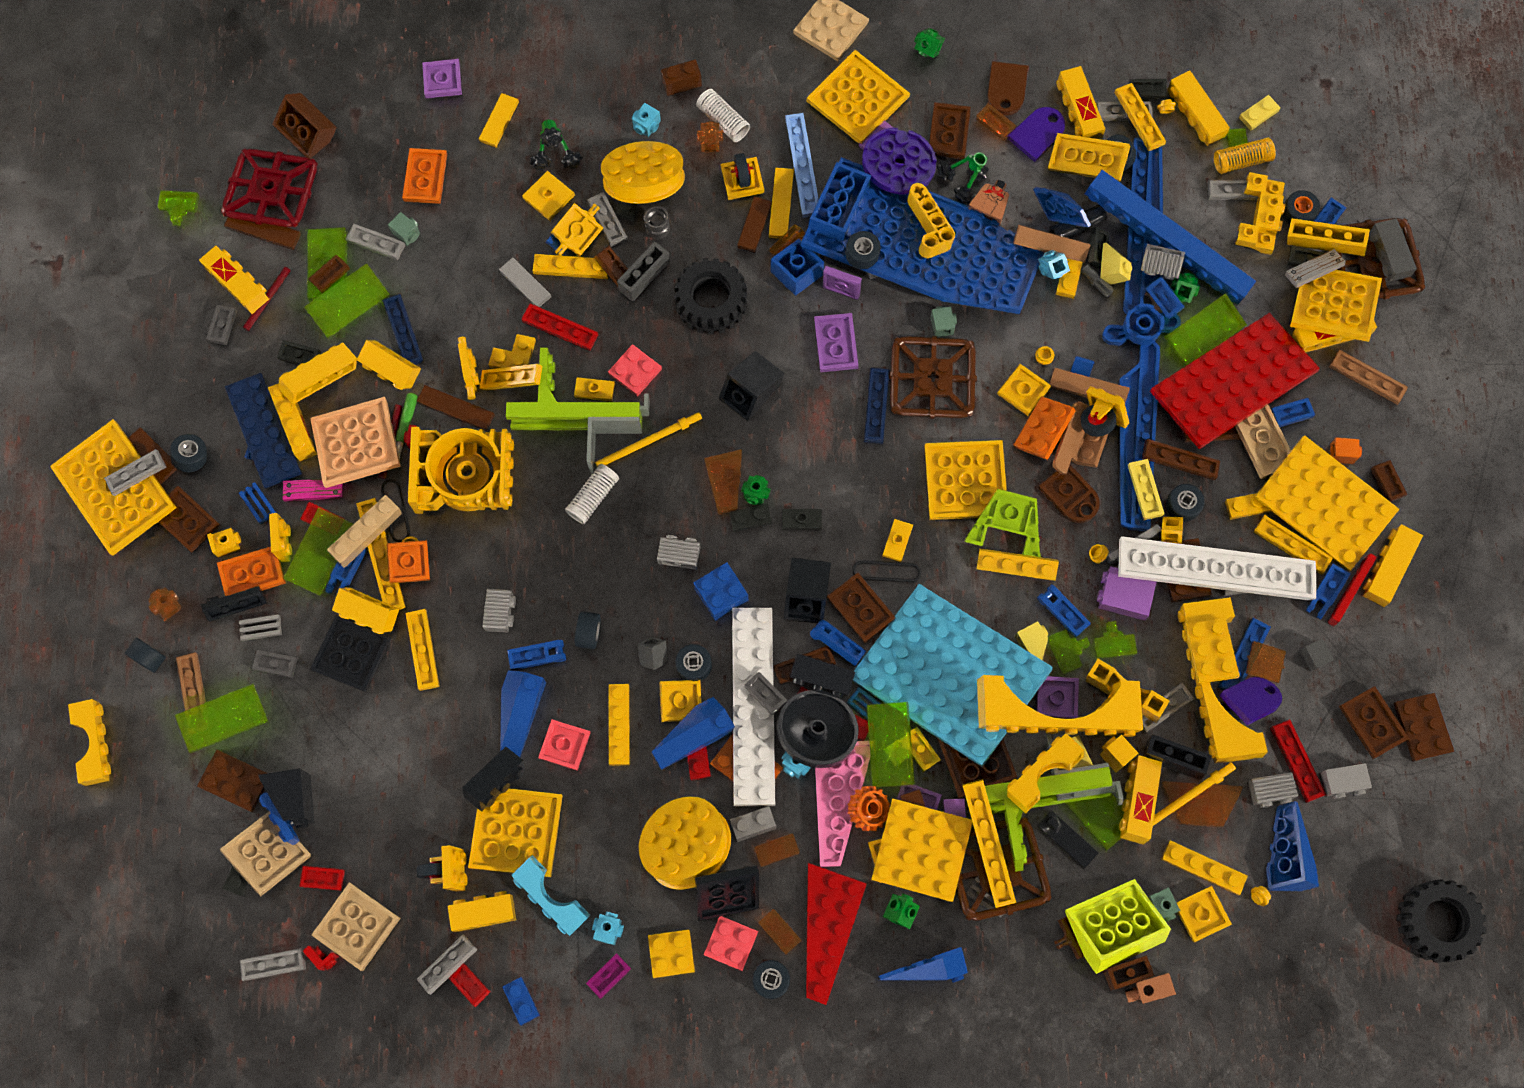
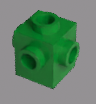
M925 29L916 35L914 49L918 50V53L922 56L934 58L939 55L945 38L938 35V32L934 29Z
M1180 273L1178 279H1173L1171 289L1181 302L1191 303L1193 296H1197L1200 286L1197 285L1198 278H1195L1193 274Z
M749 475L748 481L743 482L741 492L744 493V501L752 505H762L765 499L768 500L771 488H768V481L759 475L754 477Z
M902 893L901 896L892 894L883 917L896 925L910 929L920 906L914 903V898Z

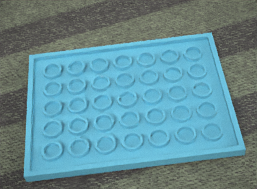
M918 584L895 615L896 619L888 624L855 668L853 682L983 767L1007 732L1006 729H999L998 732H986V729L979 728L977 679L983 675L1004 676V682L1023 703L1028 705L1053 668L929 589Z

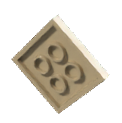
M817 0L793 30V34L834 60L839 61L869 23V18L840 0Z
M270 811L220 849L221 853L260 897L311 857V854L300 842L295 845L283 842L278 834L281 830L269 818Z
M349 882L312 933V936L360 971H364L401 918Z

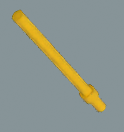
M697 412L687 418H680L677 420V423L596 461L595 464L598 467L599 464L607 465L680 429L689 428L690 424L701 420L702 416L700 412Z
M1230 762L1219 771L1215 770L1209 774V778L1156 813L1153 826L1213 784L1222 782L1225 776L1236 769L1234 764Z

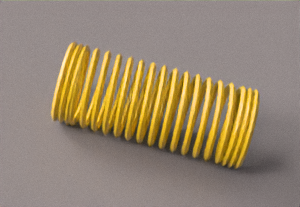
M1268 137L1236 145L1235 147L1216 150L1214 153L1216 170L1218 173L1223 174L1239 170L1240 168L1259 165V163L1274 161L1276 156L1275 145L1272 139Z

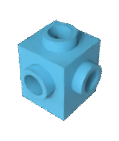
M646 103L639 110H636L632 116L634 130L638 134H644L647 137L652 132H656L661 121L660 111Z
M1050 250L1038 259L1040 263L1039 270L1046 277L1057 279L1070 271L1064 253Z
M787 752L781 758L783 759V771L790 777L795 776L799 778L801 774L805 776L811 768L801 763L794 764L793 758Z
M606 912L605 915L600 914L599 919L595 918L592 930L595 931L593 939L615 945L617 937L621 938L624 925H621L622 921L617 919L618 915ZM611 925L610 930L606 931L605 927Z

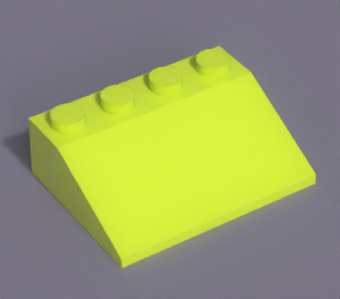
M1135 879L1065 910L1081 951L1096 974L1164 943L1171 930Z

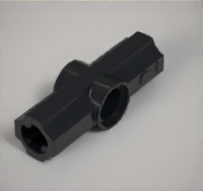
M1099 204L1084 211L1091 224L1090 227L1107 219L1106 211ZM1058 223L1050 227L1049 230L1050 233L1069 238L1073 235H1081L1090 227Z

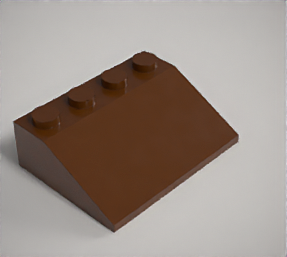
M938 738L959 798L965 797L963 784L983 779L984 785L987 786L1011 782L1013 779L1018 780L1004 738L983 767Z

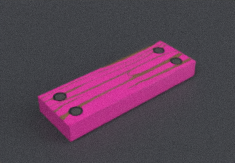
M322 479L283 481L284 502L343 498V483L325 488Z

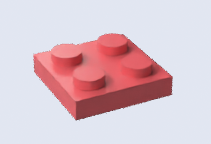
M632 344L611 367L608 375L638 397L662 370V366Z
M552 719L538 758L578 771L591 732Z
M721 916L718 918L704 956L743 971L758 931Z

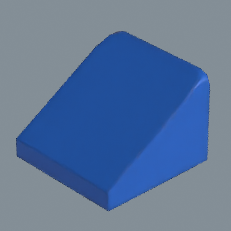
M1076 356L1070 372L1089 377L1094 361Z

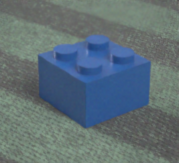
M797 239L771 258V273L795 296L823 276L824 261L813 251L801 247L800 239Z
M728 562L693 582L694 589L715 621L731 612L732 608H737L749 601L748 593Z

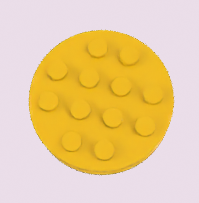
M641 141L620 146L607 154L601 163V173L604 177L603 187L606 193L622 202L642 204L665 199L676 193L682 187L685 180L681 153L676 148L661 142Z
M699 797L674 799L661 806L645 824L639 840L641 862L644 868L665 887L676 890L694 888L696 877L705 874H716L724 864L731 846L730 828L723 815L707 800Z

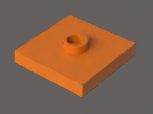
M427 540L387 543L389 583L430 580Z

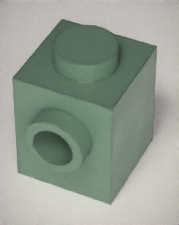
M402 212L388 224L391 233L404 242L406 246L415 242L420 234L417 227L418 223L412 217H406Z
M938 306L932 309L931 322L934 336L954 335L957 319L956 314L952 313L951 307Z
M1169 887L1148 897L1166 922L1176 918L1175 913L1179 912L1180 909Z

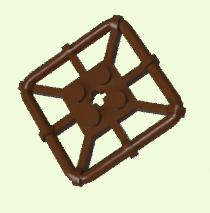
M1397 218L1401 229L1403 228L1407 245L1417 268L1414 272L1416 280L1411 277L1399 280L1410 287L1387 288L1385 281L1387 276L1383 273L1381 261H1379V264L1376 261H1372L1377 256L1375 245L1371 242L1370 237L1368 238L1365 256L1354 255V260H1346L1345 266L1337 270L1345 271V268L1357 266L1359 274L1382 278L1378 299L1386 300L1394 296L1422 292L1425 289V280L1419 260L1420 252L1416 249L1411 227L1405 218ZM1369 219L1361 223L1346 224L1342 226L1371 230L1375 223L1391 219L1371 221Z
M905 336L897 337L893 340L889 378L891 379L890 405L891 411L894 414L929 417V419H934L935 417L970 418L973 415L977 376L975 375L976 350L975 343L972 340L937 338V336H932V338ZM905 344L931 345V358H918ZM936 345L963 347L950 359H936ZM899 349L914 363V373L899 372ZM968 352V375H953V364ZM935 374L938 378L935 379V382H932L928 376ZM898 380L913 381V391L898 403ZM952 382L968 383L967 406L952 392ZM916 396L930 397L929 409L904 407ZM935 397L949 398L960 410L935 409Z
M1023 817L1019 822L1022 830L1023 828L1025 830L1032 857L1026 858L1027 863L1024 866L1035 863L1042 891L1022 880L1020 871L1015 872L1009 842L1006 845H1001L1011 885L1012 887L1020 886L1036 895L1037 898L976 912L986 893H991V888L981 852H975L966 847L965 854L973 859L975 871L960 874L956 891L961 909L967 920H983L1003 914L1012 915L1013 912L1050 902L1052 898L1051 889L1043 865V854H1040L1035 834L1028 818ZM1006 820L995 822L996 829L1007 828ZM974 827L971 828L969 837L976 835ZM978 877L981 892L970 909L962 881Z

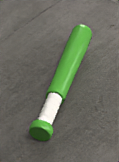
M414 393L406 395L396 436L399 459L403 444H405L404 433L408 431L418 399V396Z

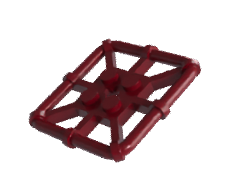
M246 148L241 150L242 153L238 156L232 176L228 179L229 185L222 203V215L232 219L255 222L257 225L269 224L281 227H297L302 219L307 201L312 194L311 188L318 166L316 160L284 154L281 151L276 153ZM251 156L273 159L272 168L258 167ZM245 160H248L254 169L251 180L239 178ZM283 161L301 164L290 171L279 170L280 164ZM309 170L304 188L290 186L293 178ZM272 184L273 187L271 189L265 188ZM236 187H248L246 195L231 203ZM287 194L301 196L294 217L284 204ZM249 202L259 203L256 215L235 211ZM267 205L280 207L289 220L264 216Z

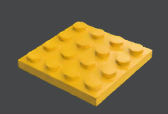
M854 50L806 98V102L857 143L862 144L884 120L886 121L910 97V93L858 51Z
M1335 270L1300 286L1290 327L1369 342L1382 278Z
M1003 440L925 443L929 520L979 518L997 489L1007 491Z
M508 789L505 793H501L495 799V802L490 807H486L482 812L477 808L468 868L514 873L533 855L547 869L544 877L551 878L563 795Z
M892 798L871 880L953 902L973 823L972 820Z

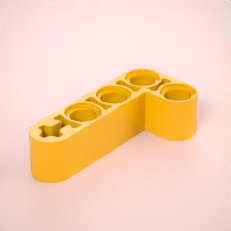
M921 183L913 184L907 197V203L927 233L922 237L919 254L924 258H932L950 250L955 238V232L927 188Z

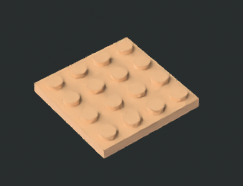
M385 397L310 418L325 488L401 467L388 403Z

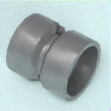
M658 205L648 208L644 214L647 234L654 239L666 237L670 231L668 212L665 208Z

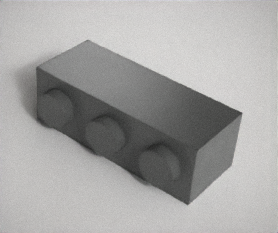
M1397 218L1375 223L1370 230L1369 237L1375 245L1376 256L1382 263L1384 275L1387 276L1389 282L1411 277L1417 268Z
M654 241L617 281L619 291L631 301H634L670 263L669 252Z

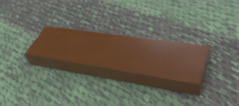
M227 217L224 224L226 229L291 250L295 249L301 236L300 231L288 227L269 224L257 225L255 222Z
M424 385L416 401L417 404L476 428L484 429L486 432L495 416L491 411L427 385Z
M1146 439L1141 459H1148V461L1211 480H1216L1218 477L1220 460L1150 439Z

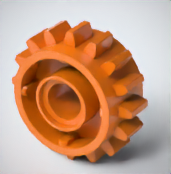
M861 786V789H856L855 794L850 796V802L847 804L849 811L847 813L851 817L850 821L856 823V828H862V831H877V828L883 827V823L887 821L890 803L887 800L888 796L882 793V789H876V786Z

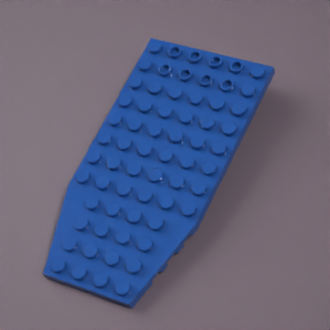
M842 157L839 163L836 162L810 217L808 229L801 241V247L850 265L845 255L848 239L858 231L871 232L880 241L881 250L879 258L874 266L860 270L943 302L1020 314L1040 264L1038 259L1043 257V251L1014 244L1015 233L1010 229L1007 231L999 226L1000 223L993 219L991 221L985 217V214L972 208L971 210L968 209L969 206L929 191L954 230L955 238L949 251L932 258H924L919 254V246L922 237L927 233L907 203L908 194H894L880 189L871 181L872 175L865 173L863 165Z

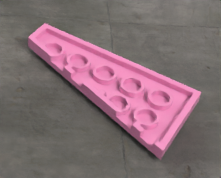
M875 740L857 741L851 754L840 764L828 768H815L820 867H840L842 864L853 823L850 821L851 817L847 813L849 811L847 804L850 802V796L855 794V790L861 789V786H863Z

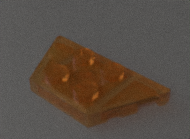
M1163 781L1162 788L1165 789L1171 804L1199 783ZM1213 784L1176 810V816L1180 825L1223 827L1243 786Z

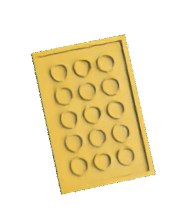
M114 419L50 466L111 555H115L177 508L154 474L116 496L111 494L104 478L141 458Z
M1305 435L1302 436L1254 497L1314 545L1333 557L1337 563L1348 571L1353 569L1399 511V508Z

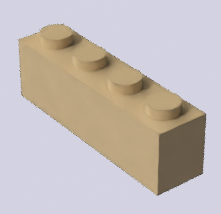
M384 495L334 542L327 551L345 568L402 514L400 508Z

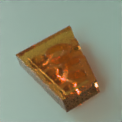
M742 449L704 458L718 515L737 510Z

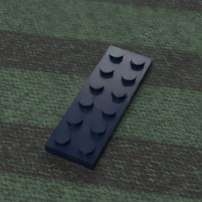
M262 373L224 386L264 488L266 489L301 475L302 472Z

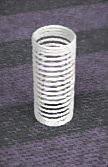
M713 89L706 90L698 98L696 107L729 136L733 142H738L745 137L750 129V124L746 120L744 121V118L735 112Z
M599 464L597 469H595L596 471L593 472L594 474H591V477L585 482L583 488L579 490L577 496H574L573 501L565 508V511L581 524H585L588 521L589 516H592L591 513H594L593 510L598 508L602 499L613 488L612 486H615L614 483H617L619 480V476L603 464Z

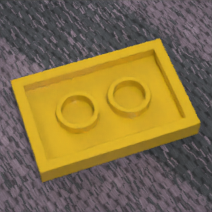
M1226 618L1185 624L1184 628L1198 684L1239 678L1240 675Z

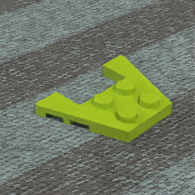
M997 489L964 542L983 546L987 528L993 527L1025 535L1026 541L1022 555L1041 557L1037 499Z

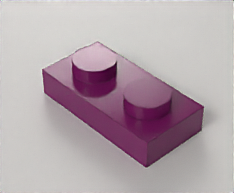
M616 953L586 984L602 999L631 968Z

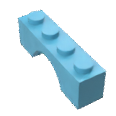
M532 855L511 875L514 878L513 882L520 889L524 888L529 893L527 895L528 898L543 908L542 912L547 918H553L558 923L556 926L563 934L567 933L570 936L590 914L577 900L561 903L553 900L547 894L544 887V876L547 869Z

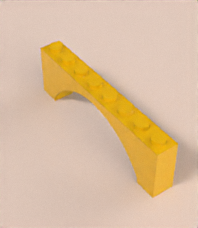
M1231 597L1184 603L1178 611V620L1182 623L1184 629L1182 630V638L1184 642H1187L1188 649H1186L1187 659L1191 660L1192 664L1191 677L1196 681L1195 695L1197 699H1200L1201 703L1199 708L1200 716L1202 719L1204 718L1206 725L1204 726V734L1206 738H1209L1210 746L1208 751L1209 755H1212L1211 758H1213L1214 764L1262 758L1268 752L1263 732L1257 733L1233 718L1216 698L1210 682L1198 684L1184 628L1185 624L1226 618L1227 623H1231L1235 617Z
M983 675L977 679L979 728L986 729V732H998L999 729H1006L1007 733H1016L1019 730H1026V733H1038V730L1045 731L1046 734H1057L1058 731H1065L1067 735L1078 734V732H1084L1085 735H1097V732L1104 733V736H1115L1117 733H1123L1125 737L1136 736L1137 732L1143 730L1140 681L1120 680L1112 685L1113 690L1094 712L1075 719H1060L1039 713L1023 703L1006 685L1004 676Z

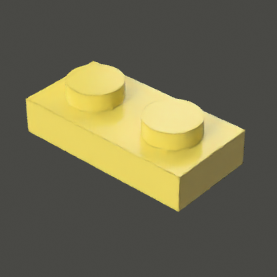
M1268 95L1241 113L1239 119L1251 131L1279 112L1280 107Z

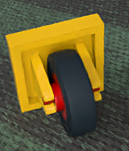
M744 153L734 155V161L720 164L728 200L764 193L757 157L746 159Z
M1090 386L1086 391L1090 406L1081 415V426L1084 432L1090 436L1100 437L1109 434L1115 425L1126 428L1129 424L1124 399L1118 395L1109 394L1103 389H1096Z
M450 845L441 846L442 856L430 858L429 864L417 866L418 878L430 879V883L433 884L443 883V889L456 892L465 891L468 880L464 868L467 862L464 849Z

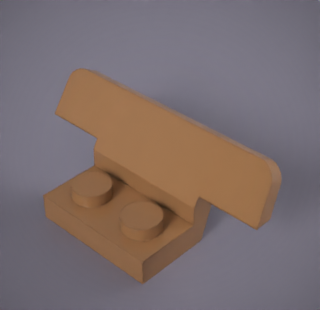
M1081 401L1075 402L1072 405L1076 411L1062 434L1052 463L1054 469L1061 474H1067L1071 461L1076 465L1097 468L1108 434L1094 437L1084 432L1081 426V415L1089 406Z

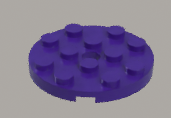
M898 128L881 130L869 138L862 154L863 169L865 173L872 175L871 181L880 189L894 194H909L911 186L915 183H921L926 187L931 182L936 169L937 160L932 146L925 138L911 130L908 132L898 130ZM895 159L903 160L904 164L895 163Z

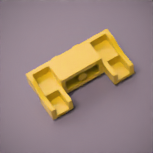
M1249 172L1246 178L1247 186L1244 194L1258 197L1253 225L1240 223L1235 245L1249 247L1261 253L1271 255L1274 250L1276 233L1281 231L1283 224L1280 217L1284 214L1286 206L1283 203L1285 183L1268 180L1267 175Z

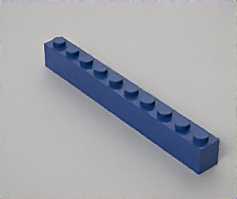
M1101 170L1086 190L1085 195L1091 201L1098 203L1106 212L1113 214L1120 222L1128 225L1138 235H1142L1149 240L1152 245L1185 252L1182 267L1189 269L1199 279L1211 285L1214 290L1226 296L1229 301L1238 305L1255 284L1256 280L1105 171Z

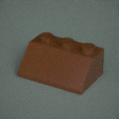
M302 93L286 94L272 124L304 156L310 159L331 142L337 128Z

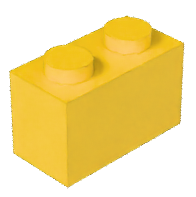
M1120 735L1118 738L1113 736L1101 747L1104 751L1099 755L1117 773L1139 753Z

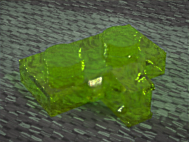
M161 190L157 207L160 211H168L173 225L181 226L182 216H186V212H197L200 196L197 192Z
M1116 621L1106 623L1107 633H1103L1104 637L1093 639L1096 659L1137 654L1135 635H1123L1122 631L1117 630Z
M1066 629L1048 636L1049 645L1063 675L1083 666L1079 656L1083 654L1081 650L1090 645L1087 637L1078 641L1076 638L1070 639Z

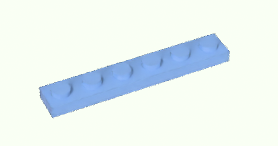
M804 114L785 115L802 218L811 217L819 199Z

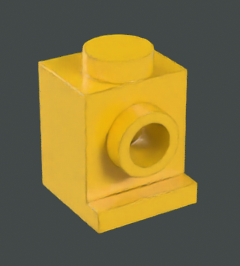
M1163 517L1161 542L1182 544L1183 517Z
M232 528L214 534H207L212 553L217 557L241 550L239 543H241L240 535Z

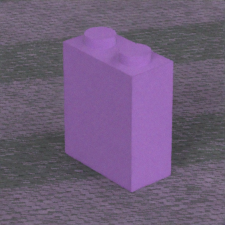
M1110 566L1107 572L1104 571L1101 583H1104L1103 590L1098 592L1097 602H1100L1098 608L1145 621L1150 613L1157 581L1118 577V568Z

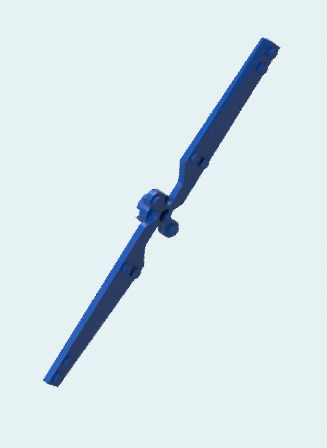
M1134 138L1133 146L1136 149V159L1131 167L1130 190L1163 213L1162 146L1148 151L1141 138ZM1128 226L1126 259L1131 262L1132 271L1130 280L1124 282L1123 311L1126 317L1123 325L1111 324L1106 326L1102 333V338L1109 345L1120 346L1127 340L1140 345L1139 363L1118 381V385L1130 388L1125 403L1129 424L1126 428L1119 426L1120 525L1129 530L1147 531L1151 528V519H1143L1127 465L1131 462L1145 460L1141 459L1145 440L1155 441L1157 399L1150 392L1151 388L1157 385L1159 381L1160 347L1155 341L1161 332H1176L1181 325V319L1177 314L1168 319L1163 312L1159 313L1154 309L1155 306L1144 303V295L1148 292L1146 288L1160 277H1163V275H1147L1144 273L1145 271L1141 270L1147 244H1152ZM1140 324H1144V325H1146L1147 327L1144 328V327L1140 326ZM1149 461L1150 468L1153 474L1154 462Z

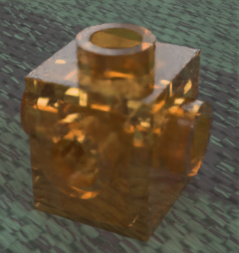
M712 121L701 123V130H697V141H701V152H720L723 130H720L719 123Z
M166 587L162 590L158 588L150 594V606L148 608L155 616L159 615L164 622L181 610V605L177 601L179 598L173 590L168 591Z

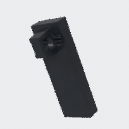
M260 586L222 598H219L218 595L207 598L206 603L201 604V608L208 621L211 622L267 604V600Z
M1050 811L1037 826L1083 869L1098 855V852L1053 811Z

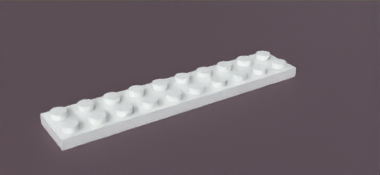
M1122 536L1119 539L1118 577L1310 601L1316 599V561Z
M732 608L733 724L735 726L733 730L734 806H775L774 715L772 716L744 687L758 672L773 685L772 608Z

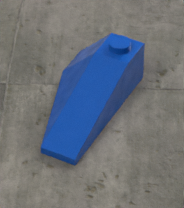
M1033 188L1048 221L1082 227L1091 226L1083 208L1068 194L1046 188Z
M508 670L501 689L500 751L507 747L521 757L546 685L543 677L527 672Z
M712 697L696 705L655 747L652 754L662 770L731 734L735 726L725 708Z
M1294 801L1277 806L1273 827L1275 836L1273 844L1270 845V851H1272L1270 863H1267L1266 868L1268 890L1304 891L1319 887L1317 868L1298 802Z
M959 947L878 977L880 981H947L951 979L952 983L964 979L963 975L968 973L963 950Z

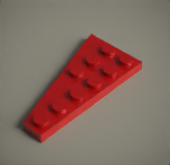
M808 863L806 998L826 1005L867 884Z

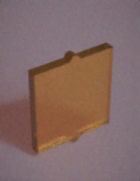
M1253 641L1250 655L1247 656L1249 660L1246 674L1279 683L1282 669L1285 668L1283 663L1286 651Z

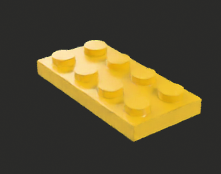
M1057 133L1048 170L1096 178L1100 171L1103 170L1121 182L1130 145L1121 142Z

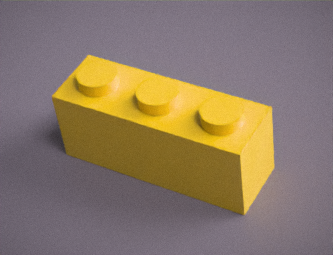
M366 340L357 358V361L362 363L361 366L363 368L377 372L379 378L390 380L393 382V386L400 390L412 388L421 370L420 367L376 340Z
M344 587L339 588L332 611L339 613L338 616L341 618L355 620V624L371 627L373 632L383 634L393 630L399 609L353 588Z
M506 891L496 892L494 897L486 898V895L473 897L474 901L466 902L465 899L455 900L453 905L448 906L452 932L516 920L513 895L507 894Z

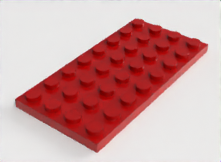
M1269 312L1152 387L1150 392L1198 449H1201L1317 373L1320 368Z

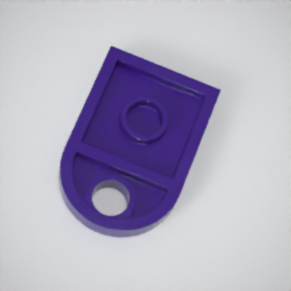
M1039 108L1008 135V140L1035 162L1055 143L1057 133L1063 134L1065 119L1054 108ZM1048 117H1055L1057 122H1050Z
M1260 677L1248 678L1222 691L1219 695L1246 725L1275 712L1282 703L1280 690L1272 682Z

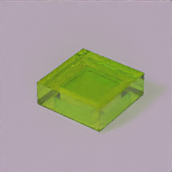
M1246 128L1229 129L1226 135L1228 148L1248 143Z

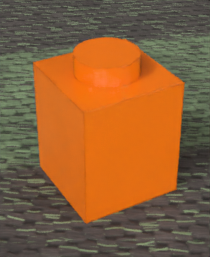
M1336 437L1330 443V455L1340 463L1354 464L1362 455L1359 439Z

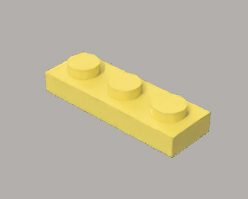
M1148 459L1129 463L1127 466L1143 519L1148 520L1163 516L1164 510Z

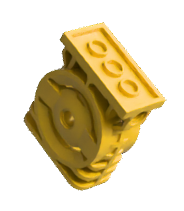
M411 427L408 503L415 514H423V511H437L444 504L461 511L485 510V508L497 510L498 507L508 510L513 502L512 494H510V488L513 487V476H510V469L514 467V460L511 457V451H514V439H511V433H508L507 429H502V432H496L495 429H490V432H484V429H479L478 431L461 428L441 435L437 430H421L420 427ZM479 446L482 447V454L490 460L493 466V477L490 482V468L487 461L479 455ZM446 465H447V468H446V479H447V482H448V484L450 485V487H451L456 493H458V495H454L452 492H450V491L447 489L446 485H445V482H444V470H445ZM472 470L469 476H464L465 471ZM427 478L432 486H425Z

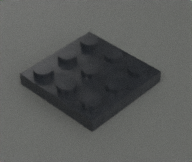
M335 615L310 670L367 692L391 637L375 633L368 627L359 626L353 621Z
M746 866L741 869L725 870L721 873L705 874L696 877V914L698 921L759 909L758 866Z

